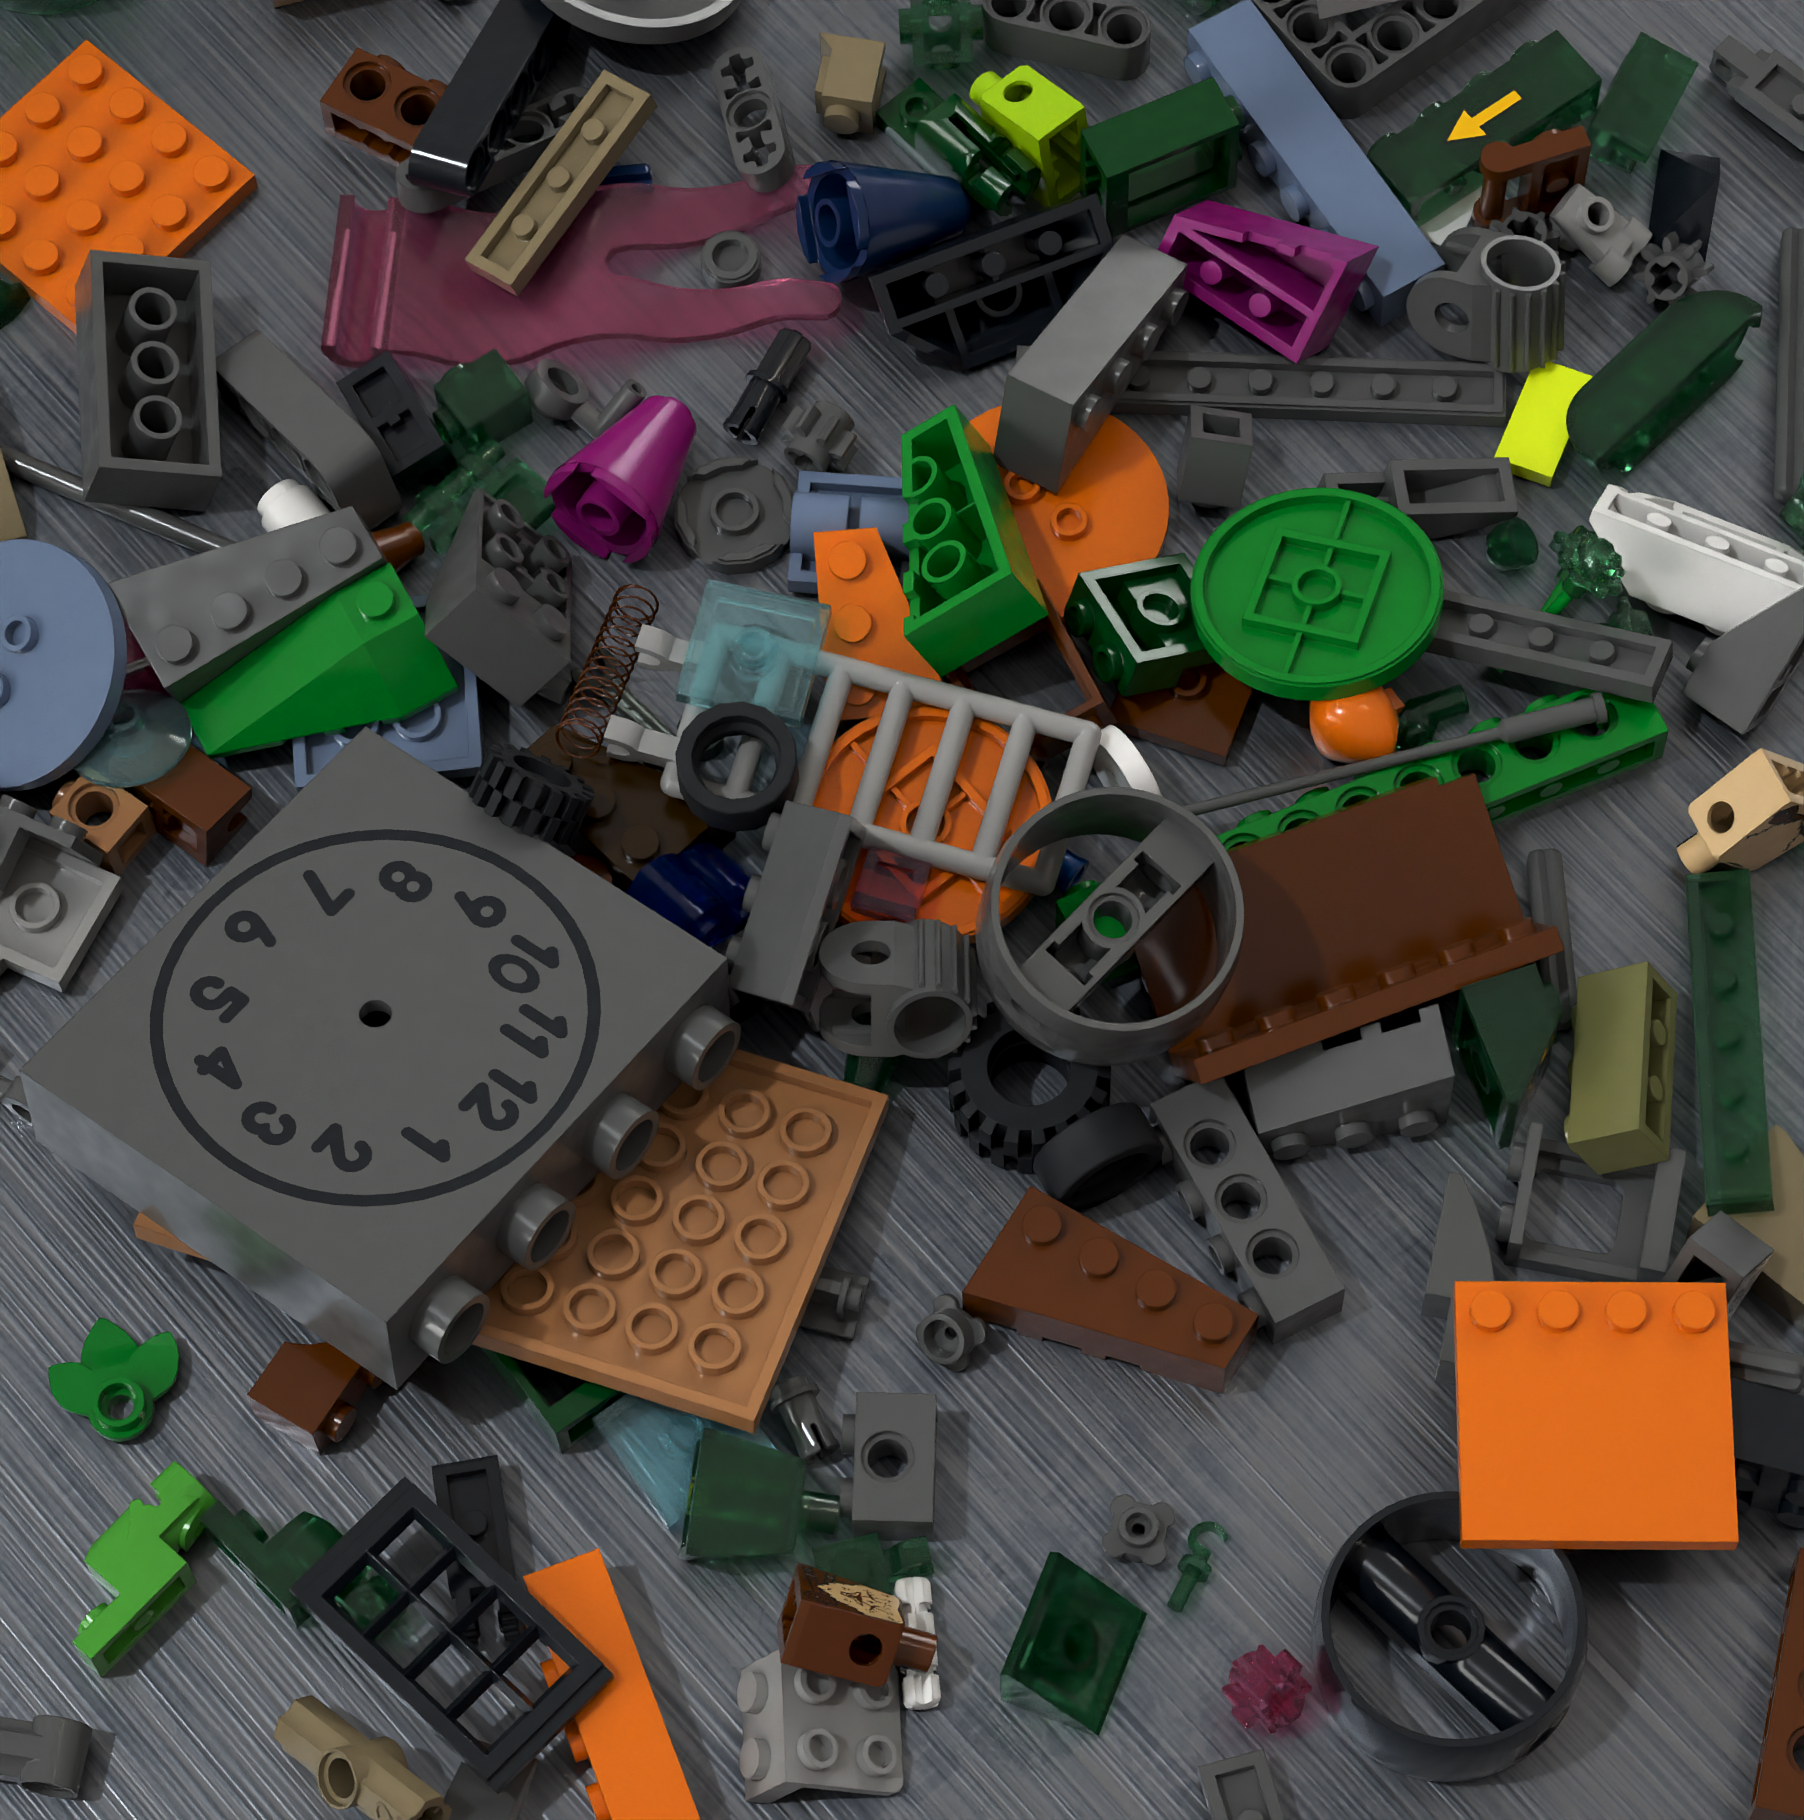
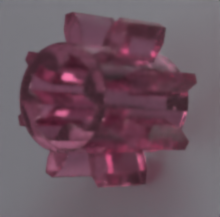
M1262 1644L1258 1645L1256 1651L1248 1652L1238 1660L1233 1661L1229 1674V1684L1222 1687V1693L1234 1705L1231 1710L1232 1715L1247 1730L1259 1721L1270 1734H1273L1277 1728L1285 1727L1301 1716L1305 1703L1304 1695L1312 1691V1686L1299 1674L1303 1665L1287 1649H1284L1275 1657Z

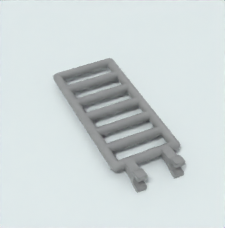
M642 624L635 643V651L640 652L637 661L638 666L655 671L671 670L695 677L676 736L644 728L632 720L611 714L603 738L604 742L609 743L606 751L607 757L628 762L643 761L665 767L660 780L661 790L668 796L684 800L679 788L675 753L685 728L698 714L712 708L730 652L767 661L753 704L766 707L775 715L791 668L827 677L798 766L800 780L793 802L812 806L852 684L887 693L889 695L849 815L868 829L862 848L986 882L1002 843L1035 734L1073 743L1055 800L1066 795L1085 790L1102 732L1097 724L1088 720L727 624L715 626L709 635L706 645L679 639L662 629ZM917 701L947 709L950 712L911 833L906 834L873 825L912 703ZM974 717L1011 726L973 849L969 851L936 842L935 839ZM742 735L726 785L702 779L707 789L715 795L730 799L746 798L756 794L750 790L766 743L761 739ZM1070 838L1062 839L1041 848L1034 868L1019 864L1001 886L1037 896L1049 895L1055 888Z

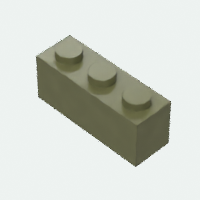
M1648 961L1578 977L1577 1004L1573 1005L1571 1010V1022L1575 1032L1573 1059L1569 1061L1567 1068L1568 1080L1571 1086L1570 1115H1567L1564 1121V1134L1569 1148L1574 1153H1577L1598 1175L1669 1160L1677 992Z

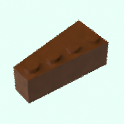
M1033 1186L1029 1187L962 1291L963 1310L972 1317L981 1318L985 1324L989 1321L1016 1329L1017 1334L1039 1341L1047 1338L1081 1348V1353L1106 1360L1108 1356L1140 1366L1142 1371L1223 1394L1254 1345L1257 1336L1259 1314Z

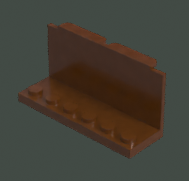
M1475 773L1441 785L1438 784L1436 777L1417 780L1310 819L1287 831L1273 833L1226 850L1238 874L1243 893L1244 939L1240 958L1234 974L1213 1012L1199 1028L1183 1041L1168 1049L1167 1053L1175 1076L1199 1084H1205L1564 951L1556 926L1534 923L1532 917H1523ZM1197 886L1168 913L1137 945L1133 952L1155 1018L1168 1015L1194 1000L1210 985L1215 975L1217 962L1215 927L1207 903Z

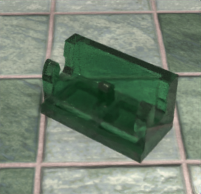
M1641 31L1624 57L1585 130L1591 142L1590 155L1626 173H1632L1637 163L1634 159L1646 163L1699 63Z

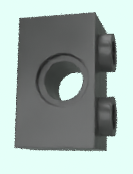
M856 1392V1414H843L842 1454H854L853 1478L841 1477L840 1518H852L854 1540L934 1542L937 1447L936 1394ZM884 1456H895L906 1464L905 1469L899 1475L890 1478L878 1476L871 1470V1466L877 1459Z

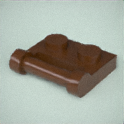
M1583 125L1564 131L1551 129L1539 134L1532 141L1513 147L1502 141H1494L1487 144L1482 149L1479 168L1484 177L1481 198L1474 203L1471 219L1473 226L1489 229L1492 219L1503 223L1512 214L1513 207H1517L1520 211L1534 214L1542 211L1545 213L1544 219L1550 218L1549 215L1572 186L1580 183L1582 186L1585 185L1591 142ZM1520 176L1517 197L1505 200L1507 181Z

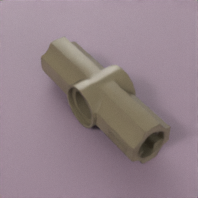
M313 1695L295 1699L288 1711L278 1717L273 1738L282 1744L285 1752L316 1775L318 1789L322 1798L329 1806L337 1810L356 1807L372 1820L450 1819L452 1808L444 1802L442 1795L408 1770L403 1750L394 1739L387 1736L368 1739Z

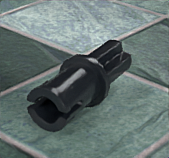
M781 329L757 370H750L747 373L745 379L748 385L730 416L723 423V428L732 437L736 438L746 420L751 418L744 429L745 435L741 442L749 445L758 444L760 435L779 403H786L791 396L788 387L811 350V342L802 333L795 329Z

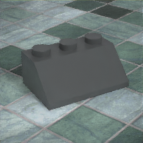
M788 800L785 802L782 814L776 812L771 814L762 841V849L770 851L762 876L752 875L743 899L742 911L750 913L742 938L735 935L732 937L725 954L728 961V974L730 975L728 981L729 988L809 1014L822 974L818 962L819 946L822 940L837 927L868 830L854 817Z

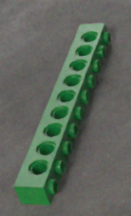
M1581 688L1560 698L1555 694L1547 695L1531 703L1521 714L1588 698L1591 693L1599 691ZM1601 692L1607 709L1608 722L1597 724L1596 722L1589 723L1598 727L1603 732L1599 736L1583 735L1573 727L1510 744L1499 739L1356 775L1351 782L1331 790L1328 787L1312 789L1300 796L1294 805L1274 813L1270 810H1261L1250 814L1239 822L1237 828L1219 834L1216 837L1225 849L1228 850L1273 833L1287 831L1310 819L1417 780L1436 777L1438 784L1441 785L1462 777L1460 773L1467 770L1481 771L1489 778L1487 781L1478 784L1492 826L1662 758L1669 730L1654 702L1649 703ZM1494 717L1484 720L1471 728L1468 734L1495 728L1500 723L1501 718ZM1441 740L1432 741V742H1429V743H1427V744L1439 742V741H1441ZM1524 747H1535L1544 752L1546 757L1532 760L1522 756L1518 750ZM1095 880L1080 882L1069 888L1062 898L1057 899L1056 928L1102 882L1097 883ZM1102 916L1093 920L1098 932L1107 938L1114 939L1125 935L1124 927L1113 917ZM1132 954L1128 960L1117 966L1100 984L1137 970L1138 966L1134 955Z

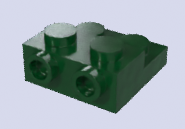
M1185 553L1078 573L1064 609L1066 627L1073 637H1085L1094 651L1093 665L1098 678L1104 683L1113 681L1123 697L1175 687L1183 669L1216 663L1203 646L1194 626L1190 588L1194 566Z

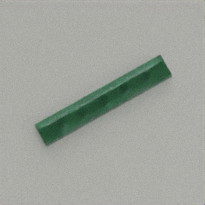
M1739 869L1685 875L1708 1217L1714 1216L1720 1210L1727 1215L1775 1211L1750 870Z

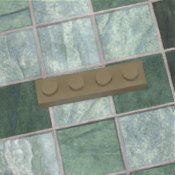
M604 69L464 259L470 269L514 295L519 296L656 109L657 104L651 94Z

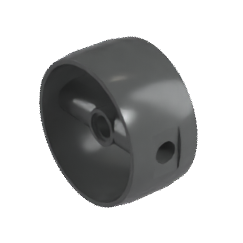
M1126 787L1092 788L1066 795L1049 803L1024 822L1006 841L998 853L985 883L978 905L975 931L977 956L984 983L994 1004L1006 1021L1029 1042L1056 1057L1091 1066H1119L1155 1057L1183 1041L1204 1023L1220 1001L1237 967L1244 939V901L1239 877L1229 854L1216 835L1193 813L1176 802L1144 790ZM1080 835H1113L1141 842L1018 968L1006 945L999 914L1000 887L1015 867L1028 856L1051 843ZM1197 886L1207 903L1216 932L1217 962L1215 975L1210 985L1184 1007L1153 1020L1136 1023H1107L1091 1020L1072 1013L1117 966L1131 957L1137 945ZM1102 916L1113 917L1122 924L1125 935L1114 939L1107 938L1098 932L1093 920Z

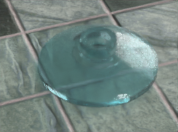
M150 689L122 690L117 709L105 733L92 751L74 767V770L89 782L111 788L139 786L162 777L178 765L190 747L192 726L187 711L173 697L159 691Z

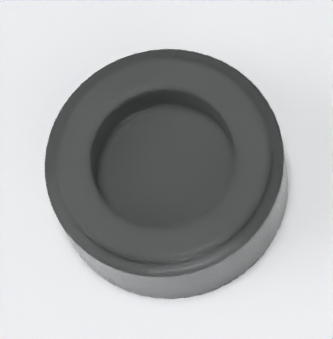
M735 230L719 232L710 237L701 250L702 275L707 284L719 292L739 293L745 291L756 283L761 274L762 264L759 246L746 233Z

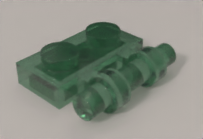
M488 438L475 451L467 449L455 460L456 468L436 487L431 485L425 487L414 498L416 505L401 518L402 523L406 521L411 522L420 533L432 523L441 525L430 536L432 549L445 559L469 501L461 509L454 503L471 487L476 489L480 487L496 500L503 499L511 503L519 511L524 522L535 530L551 517L556 506L551 494L545 500L544 488L547 482L518 457L500 473L493 468L506 454L494 439Z

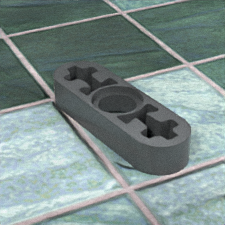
M737 46L729 49L717 59L713 66L712 77L737 169L750 189L761 193L771 192L779 189L790 180L795 171V158L770 69L756 48ZM745 73L750 88L741 91L738 84L740 83V75ZM756 110H767L766 116L757 125L748 128L740 127L742 120L749 113ZM766 146L770 154L767 157L768 163L762 165L757 149Z

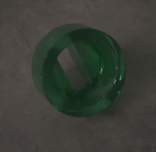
M1514 517L1498 524L1487 534L1485 545L1488 548L1486 550V558L1496 569L1507 572L1516 571L1536 562L1539 554L1538 542L1533 530L1523 519Z

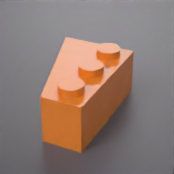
M877 528L813 532L822 650L941 681L939 674L904 637V618L910 616V605L903 594V589ZM852 684L839 726L857 725L872 716L883 713L889 694ZM913 701L912 706L928 705V704H924V703H921V702Z

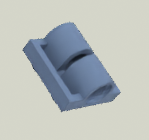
M799 470L797 491L794 492L791 511L790 559L787 577L788 592L818 594L813 532L874 527L879 532L903 589V573L909 571V550L903 544L902 524L908 522L909 513L908 503L902 498L901 477Z

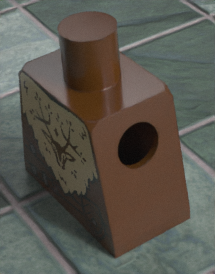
M799 1562L797 1563L777 1623L780 1663L875 1687H884L892 1664L927 1674L934 1657L938 1636L905 1625L902 1602L896 1596Z

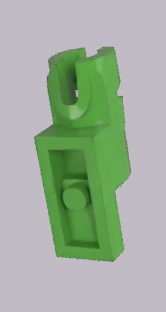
M175 1461L150 1483L160 1505H144L141 1499H133L129 1503L128 1509L91 1545L84 1562L91 1575L115 1598L109 1605L102 1603L92 1609L80 1623L77 1630L79 1635L72 1641L82 1660L101 1678L197 1582L188 1563L177 1552L181 1549L188 1552L208 1522L221 1509L217 1506L218 1502L206 1488Z

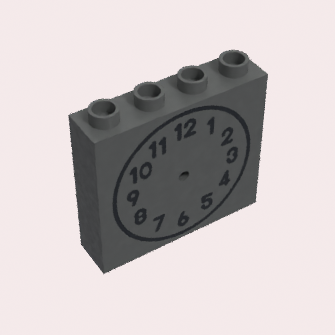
M365 726L23 1065L19 1072L36 1141L397 1390L429 1355L440 1363L447 1364L457 1359L468 1349L480 1333L489 1313L490 1298L486 1293L515 1262L527 1270L533 1271L543 1266L554 1256L565 1241L573 1225L576 1208L572 1201L600 1171L616 1180L626 1176L638 1165L650 1148L658 1130L659 1115L655 1111L682 1082L696 1090H702L711 1085L731 1061L740 1041L741 1027L730 1018L728 961L725 956L555 847L542 841L533 834L530 837L522 834L520 828L515 826L510 828L501 823V818L489 816L484 812L485 808L478 807L472 802L473 798L469 797L466 790Z

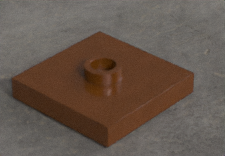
M1217 663L1183 669L1175 687L1123 697L1118 690L1111 706V711L1117 720L1113 725L1125 734L1225 766L1255 689L1234 678Z

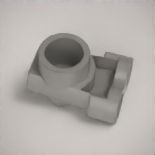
M1580 183L1575 184L1565 193L1549 215V231H1560L1559 247L1571 252L1581 250L1592 262L1589 265V269L1608 287L1616 284L1626 274L1635 256L1647 245L1653 234L1633 215L1624 218L1614 210L1612 204L1607 199L1594 195Z

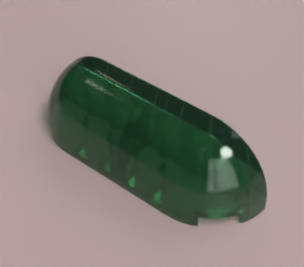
M1724 290L1694 293L1671 304L1582 386L1573 397L1567 410L1566 426L1570 441L1578 455L1588 465L1602 474L1605 470L1612 468L1626 473L1637 466L1724 385L1741 366L1744 360L1735 354L1747 333L1748 327H1760L1762 305L1742 294Z

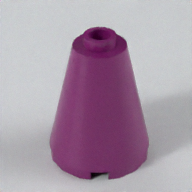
M650 396L555 469L544 488V497L546 500L551 494L556 506L551 516L556 525L574 543L603 559H606L610 552L627 555L622 563H633L647 556L658 539L696 436V423L688 407L673 397Z

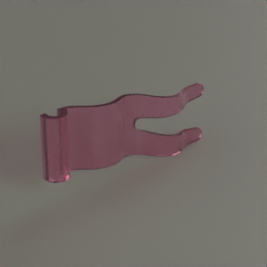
M796 165L792 177L785 185L777 190L766 193L753 191L748 187L745 180L702 188H679L642 183H620L599 186L519 296L473 272L464 260L498 213L470 211L454 206H447L431 213H415L401 206L396 197H389L386 210L373 211L360 207L355 201V195H340L321 352L330 361L351 368H360L387 350L391 354L417 357L448 366L497 368L531 361L557 349L588 341L629 339L656 343H688L724 338L779 321L829 320L835 317L842 307L841 291L836 285L829 282L778 278L734 288L689 289L662 285L629 276H618L610 273L608 270L610 260L619 252L630 250H670L704 245L710 237L719 232L727 230L745 232L776 216L795 210L797 196L808 193L812 178L803 179L806 170L813 165Z

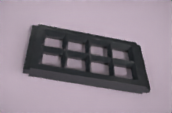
M406 1477L401 1479L288 1589L289 1593L307 1612L497 1794L614 1679V1674L604 1666L603 1662ZM416 1520L445 1549L408 1584L379 1555ZM457 1559L486 1589L449 1623L420 1594ZM370 1565L399 1594L362 1629L333 1599ZM499 1599L528 1628L491 1663L462 1633L495 1600ZM411 1604L440 1634L403 1669L374 1639ZM540 1638L570 1668L533 1703L503 1673ZM452 1644L482 1674L445 1709L415 1679ZM494 1684L523 1714L486 1749L457 1719Z

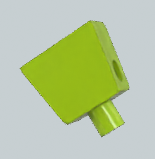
M1028 65L1017 67L1004 78L999 77L993 71L980 75L972 84L969 97L980 107L982 118L1005 135L1013 148L1018 147L1041 169V179L1032 195L1044 207L1065 202L1080 191L1081 130L1088 128L1085 106Z

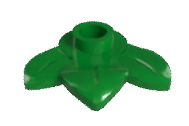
M100 1318L96 1321L84 1342L80 1363L66 1362L49 1367V1383L53 1397L66 1411L89 1417L93 1428L102 1437L118 1442L134 1439L140 1436L151 1424L155 1411L154 1402L168 1392L175 1384L179 1373L180 1357L178 1346L172 1333L167 1331L151 1337L138 1347L136 1342L123 1329L108 1319ZM128 1402L133 1405V1411L127 1418L119 1420L111 1417V1411L118 1403Z

